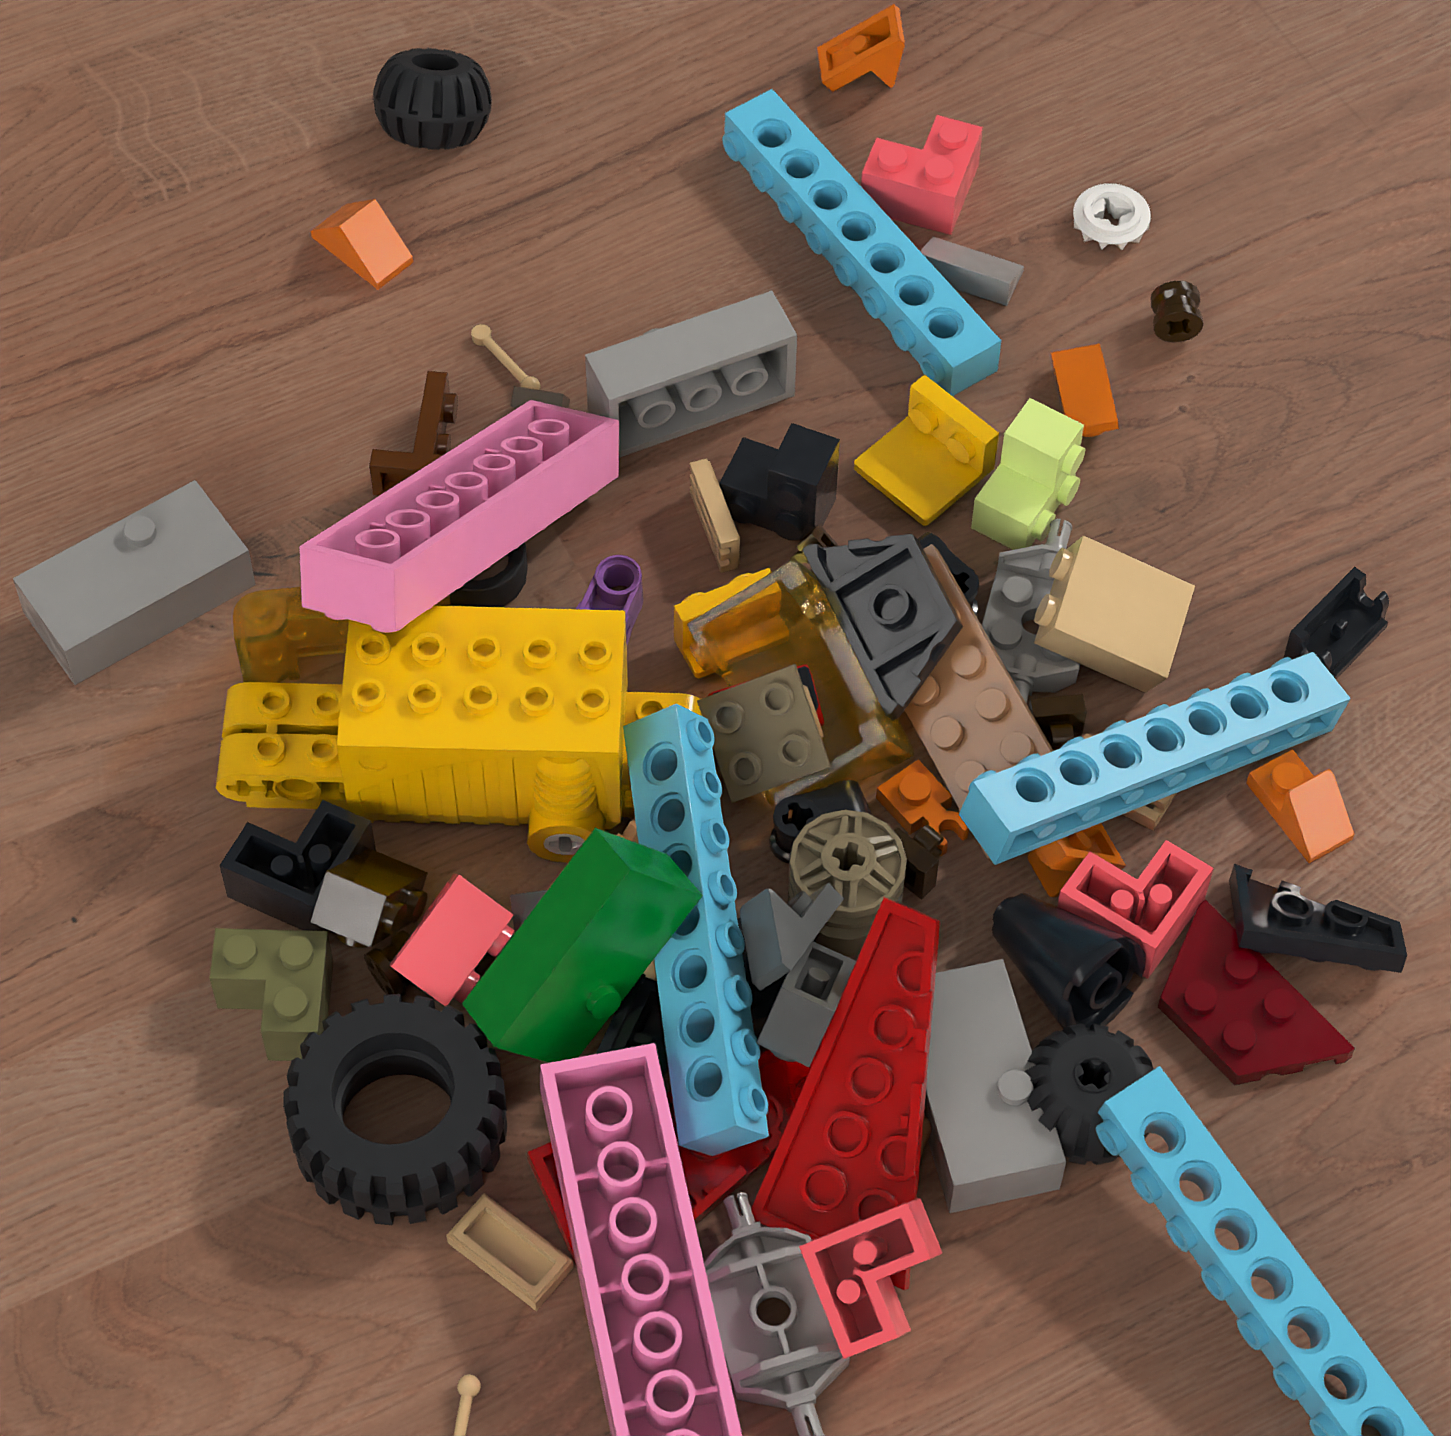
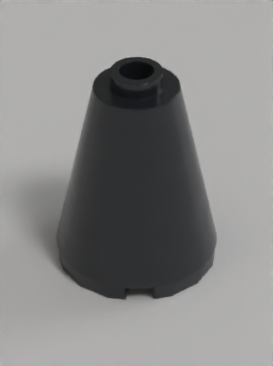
M1026 893L1006 898L998 905L993 914L992 934L1062 1028L1076 1024H1084L1086 1028H1090L1092 1024L1106 1026L1130 1001L1134 993L1127 986L1134 973L1142 978L1146 957L1141 946L1134 940Z

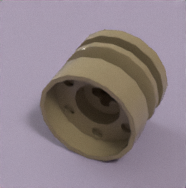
M851 810L822 814L804 826L792 846L788 902L801 891L811 895L827 883L844 898L815 937L817 944L844 956L860 954L883 898L886 897L902 904L907 858L901 839L886 822L869 813Z

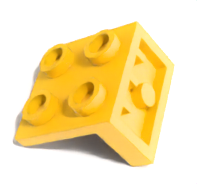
M924 374L910 386L908 416L854 460V470L920 524L927 526L995 469L999 432Z

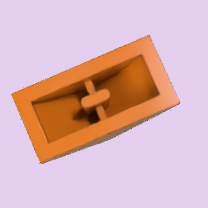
M376 199L345 204L311 230V237L377 290L413 263V256Z

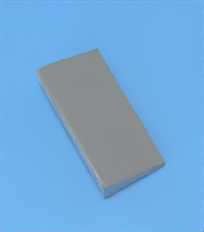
M932 237L920 250L954 289L1005 306L1008 305L1024 271V266L936 237Z

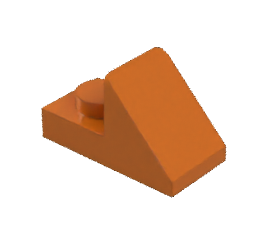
M895 4L817 47L822 83L828 89L834 92L870 71L890 88L894 87L905 46L900 9Z
M1292 749L1249 772L1246 784L1309 864L1353 840L1354 832L1336 778L1330 769L1314 776Z
M1101 823L1034 849L1028 854L1029 863L1045 891L1052 898L1059 897L1061 889L1089 852L1094 853L1121 870L1126 866Z

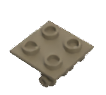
M796 664L697 700L702 716L708 719L715 738L713 749L732 803L800 778L804 779L823 772L824 769L831 767Z

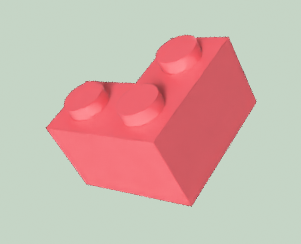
M937 115L923 150L876 138L862 171L861 187L890 219L951 235L979 166L983 127Z
M1167 840L1138 879L1094 853L1089 852L1061 889L1057 907L1124 935L1138 943L1146 954L1145 970L1142 976L1148 979L1196 913L1199 904L1205 900L1214 868Z
M453 874L421 917L423 919L389 965L442 1005L447 1006L453 998L462 1003L481 977L474 969L486 952L495 958L515 930L507 925L514 915L462 876Z
M921 1198L799 1246L843 1359L896 1339L911 1331L889 1275L942 1254Z

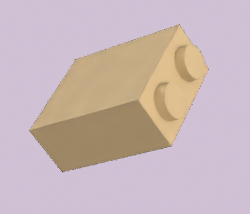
M1084 535L1067 549L1061 548L1054 557L1049 570V576L1054 578L1050 594H1046L1043 597L1035 614L1034 622L1040 626L1034 644L1145 693L1166 680L1195 585Z

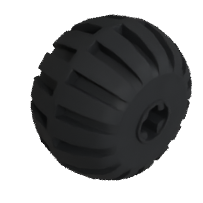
M416 48L396 53L387 60L379 72L373 90L375 113L383 130L394 140L417 148L446 150L471 143L478 137L486 125L492 107L490 84L482 67L468 56L445 49Z
M1084 1024L1066 1026L1062 1031H1054L1041 1040L1032 1050L1028 1062L1034 1063L1036 1066L1024 1071L1030 1076L1034 1087L1028 1099L1031 1111L1041 1108L1044 1113L1038 1121L1050 1132L1056 1127L1064 1156L1069 1158L1068 1162L1085 1165L1087 1161H1092L1093 1164L1099 1165L1113 1162L1117 1157H1120L1119 1154L1114 1156L1108 1152L1097 1135L1096 1126L1103 1122L1098 1111L1105 1101L1154 1070L1151 1059L1142 1047L1134 1045V1040L1121 1031H1117L1116 1034L1109 1032L1108 1026L1092 1024L1090 1028H1086ZM1149 1133L1144 1134V1139L1149 1135Z

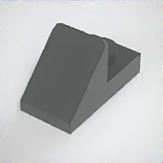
M829 883L811 895L801 891L787 904L773 890L768 888L742 905L740 918L752 983L760 991L792 970L844 898Z

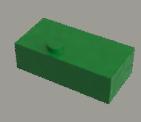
M594 828L463 1001L462 1005L495 1048L548 1063L578 1058L607 1019L617 1011L621 1001L703 895L668 854Z

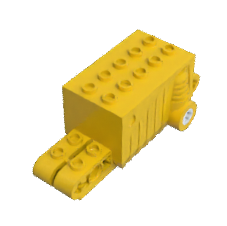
M433 606L396 632H379L374 630L371 625L349 620L343 684L244 682L235 684L227 690L222 730L223 740H221L216 789L226 798L246 802L247 807L317 809L322 800H325L371 820V823L374 820H385V822L415 821V823H430V821L445 822V824L473 822L479 825L504 823V825L519 826V824H528L527 845L530 851L550 861L569 863L594 828L603 831L604 829H612L621 822V817H635L623 726L674 704H678L702 716L697 700H700V698L683 693L627 692L626 614L623 610Z

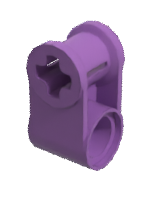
M624 555L609 556L602 560L596 568L583 600L576 607V609L625 611L626 646L643 605V585L640 566L634 559ZM619 585L628 587L621 591L611 590L612 587Z

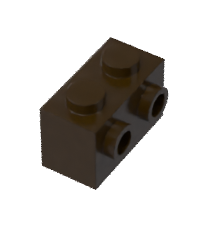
M369 848L326 871L311 923L337 933V938L349 946L357 948L372 947L391 935L394 936L407 925L417 922L427 902V892L422 890L428 873Z

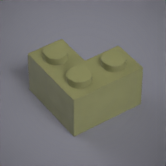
M215 928L209 979L217 1008L263 1010L261 1035L268 1061L302 1059L300 1045L308 1034L315 1032L320 1036L324 1032L322 1021L329 1015L334 963L328 931Z

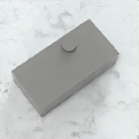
M773 291L664 328L651 329L641 336L585 355L588 413L619 420L620 458L795 396L797 333Z
M196 480L13 578L23 613L74 685L256 585L249 550Z
M1003 959L938 972L935 977L925 1094L926 1109L924 1115L931 1123L932 1132L928 1142L949 1213L1059 1190L1066 1165V1159L1056 1127L1050 1132L1038 1121L1044 1113L1042 1109L1038 1108L1031 1111L1028 1104V1099L1034 1087L1030 1076L1024 1071L1036 1066V1064L1028 1062L1032 1050Z

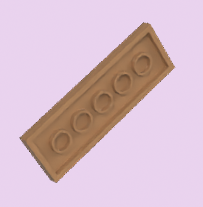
M930 544L923 550L953 605L963 628L908 704L905 711L961 810L969 793V785L982 773L990 770L998 773L1016 766L1022 759L1031 754L1038 753L1042 756L1052 752L1053 749L940 552L933 544ZM981 847V849L983 850V852H984L986 858H987L989 861L992 862V860L989 858V856L987 855V853H986V852L984 851V849Z

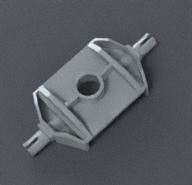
M1061 519L1051 521L1046 544L1000 552L996 575L982 623L985 633L1025 702H1027L1028 695L1032 696L1033 691L1055 693L1075 684L1080 668L1079 663L1034 644L1036 634L1029 633L1022 626L1026 621L1035 619V614L1041 600L1046 594H1050L1054 578L1049 576L1051 564L1057 552L1061 548L1066 549L1070 532L1072 531V524L1067 520H1064L1060 536H1058Z
M747 1193L737 1194V1202L742 1214L740 1216L734 1196L731 1195L725 1198L723 1202L732 1224V1237L712 1252L704 1262L724 1356L735 1389L736 1400L787 1409L788 1412L792 1413L799 1436H810L806 1421L809 1423L813 1436H825L814 1406L816 1398L849 1366L850 1357L843 1359L799 1247L811 1242V1237L788 1228L761 1227L760 1222L755 1223ZM768 1298H779L788 1304L791 1313L789 1318L781 1325H766L760 1321L756 1314L759 1304Z

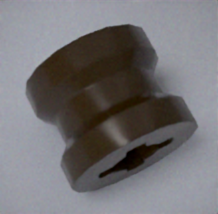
M1170 281L1154 289L1151 293L1150 303L1153 312L1156 314L1153 320V328L1157 337L1168 342H1182L1192 339L1202 331L1203 317L1200 310L1197 309L1200 305V294L1195 285L1186 281Z
M404 930L392 936L390 945L384 949L374 948L364 954V959L370 973L386 995L401 994L403 996L406 986L412 983L389 965L410 937Z

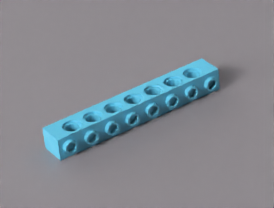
M773 89L725 113V135L722 137V142L728 156L735 162L739 161L750 173L757 189L761 192L766 191L777 203L783 218L789 223H795L805 235L810 248L816 254H822L833 266L840 282L845 286L852 287L862 299L867 312L873 318H879L891 331L897 346L903 351L908 350L918 361L923 374L954 396L998 371L1001 339Z
M1314 652L1293 660L1290 657H1286L1274 663L1269 669L1254 675L1243 673L1234 678L1228 685L1212 691L1208 688L1201 689L1181 703L1170 707L1167 704L1157 706L1146 716L1128 723L1124 720L1115 722L1100 734L1086 739L1083 737L1073 738L1060 749L1045 755L1031 754L1022 759L1016 766L998 773L994 770L984 772L969 785V793L959 816L994 865H997L1328 733L1334 729L1351 698Z
M674 704L623 726L638 843L668 854L703 895L654 958L679 1146L715 1156L769 1137L766 1119L768 1101L761 1085L758 1064L760 1046L757 1044L758 1040L753 1030L750 1009L752 992L746 981L742 954L745 943L738 927L735 907L737 888L730 872L727 852L729 835L723 824L720 804L722 786L716 774L712 749L715 742L714 733L707 718L678 704Z
M1160 1066L1105 1101L1098 1111L1103 1122L1096 1126V1132L1101 1143L1112 1155L1116 1156L1119 1154L1132 1172L1131 1181L1138 1194L1147 1203L1151 1204L1154 1202L1167 1220L1166 1229L1172 1241L1182 1251H1189L1203 1269L1201 1276L1207 1289L1218 1300H1225L1238 1317L1237 1326L1242 1337L1253 1349L1262 1350L1275 1368L1273 1376L1280 1389L1290 1399H1297L1310 1416L1309 1424L1315 1436H1362L1361 1426L1362 1424H1367L1376 1428L1381 1436H1433ZM1154 1133L1161 1136L1166 1141L1169 1152L1158 1153L1150 1149L1145 1142L1144 1134ZM1187 1180L1197 1184L1202 1190L1204 1200L1192 1201L1184 1196L1180 1189L1179 1181ZM1224 1228L1231 1231L1238 1240L1239 1250H1229L1220 1245L1215 1236V1229ZM1257 1276L1266 1279L1273 1287L1274 1299H1264L1257 1295L1252 1288L1251 1277ZM1288 1325L1298 1326L1307 1333L1310 1339V1349L1299 1348L1291 1342L1287 1333ZM1324 1375H1334L1344 1383L1347 1391L1346 1399H1337L1327 1391L1324 1385Z

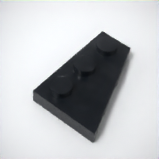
M1234 864L1229 885L1238 946L1240 948L1251 949L1263 954L1278 953L1303 957L1314 962L1328 961L1354 965L1370 971L1385 970L1402 973L1407 959V951L1399 921L1339 900L1330 901L1327 905L1320 904L1300 895V886L1281 880L1279 888H1275L1250 879L1253 870Z

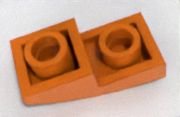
M1100 343L1051 352L1052 366L1060 394L1063 415L1084 424L1082 434L1084 437H1095L1103 432L1119 429Z

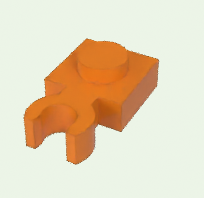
M919 759L877 787L876 799L909 835L928 824L939 834L944 830H951L962 841L968 838L969 828L961 819L959 813L947 811L952 805L953 796ZM945 838L937 846L942 850L941 856L947 853L948 842Z

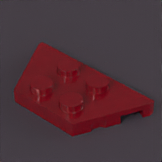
M1207 900L1199 904L1160 996L1158 1008L1234 1085L1259 1081L1268 1074L1283 1076L1302 1072L1305 1065L1334 1059L1335 1065L1347 1062L1352 1057L1355 1047L1260 953L1251 949L1240 948L1238 946L1236 929Z

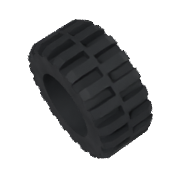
M401 994L384 995V1003L369 1005L367 998L351 1003V1013L342 1017L339 1012H334L322 1021L324 1032L320 1036L315 1032L308 1034L300 1045L302 1059L295 1058L291 1060L286 1075L289 1087L283 1091V1108L293 1153L296 1154L299 1169L307 1182H314L317 1195L330 1205L335 1204L340 1199L343 1213L358 1220L363 1217L365 1212L373 1213L375 1224L393 1225L394 1216H408L409 1224L427 1221L425 1212L438 1208L440 1213L444 1215L458 1207L457 1196L460 1193L464 1192L467 1196L472 1197L484 1185L482 1170L487 1173L494 1171L501 1157L499 1145L506 1141L507 1106L504 1079H502L501 1066L495 1049L487 1046L486 1035L476 1024L470 1023L465 1027L463 1013L450 1005L445 1006L442 1011H438L435 1009L434 999L417 995L415 996L414 1003L402 1002ZM413 1075L427 1079L441 1087L450 1097L451 1105L440 1123L427 1134L405 1143L380 1144L371 1142L354 1134L343 1123V1114L353 1097L368 1084L388 1076Z

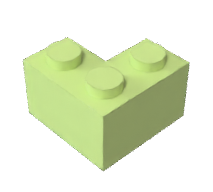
M1029 398L1004 433L999 466L974 500L971 528L1013 550L1030 547L1035 539L1043 541L1050 531L1051 521L1056 517V514H1054L1061 503L1067 506L1079 488L1081 479L1075 475L1086 452V449L1081 447L1084 424Z

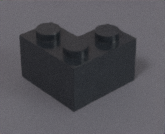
M791 423L779 449L743 437L719 483L732 519L738 523H750L771 530L780 537L793 541H801L803 536L818 523L823 527L836 500L840 439Z
M322 800L296 843L247 822L219 865L227 897L300 930L329 931L311 923L327 870L369 848L376 851L371 820L325 800Z

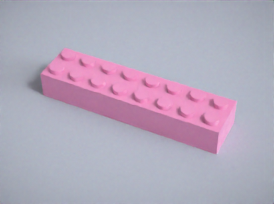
M529 400L299 546L302 607L323 612L326 617L331 619H349L368 624L379 632H396L401 630L413 619L426 610L431 609L436 603L461 588L469 580L485 569L490 568L492 564L512 550L517 549L525 541L544 530L548 525L567 512H570L574 507L616 479L619 475V420Z
M655 1043L541 1064L540 1091L611 1436H742Z

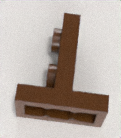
M427 371L413 453L372 449L369 469L373 495L380 496L451 450L450 434H445L447 423L455 424L458 395L449 391L448 372Z

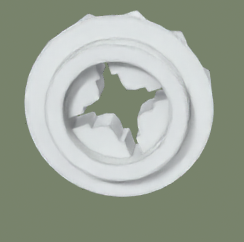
M1100 184L1087 189L1078 197L1073 209L1074 228L1082 231L1084 242L1090 240L1098 241L1102 250L1108 244H1116L1123 250L1128 242L1139 243L1143 233L1149 229L1151 219L1150 208L1146 200L1135 190L1119 184ZM1105 208H1107L1108 213H1111L1114 219H1119L1118 226L1111 225L1108 219H1103Z

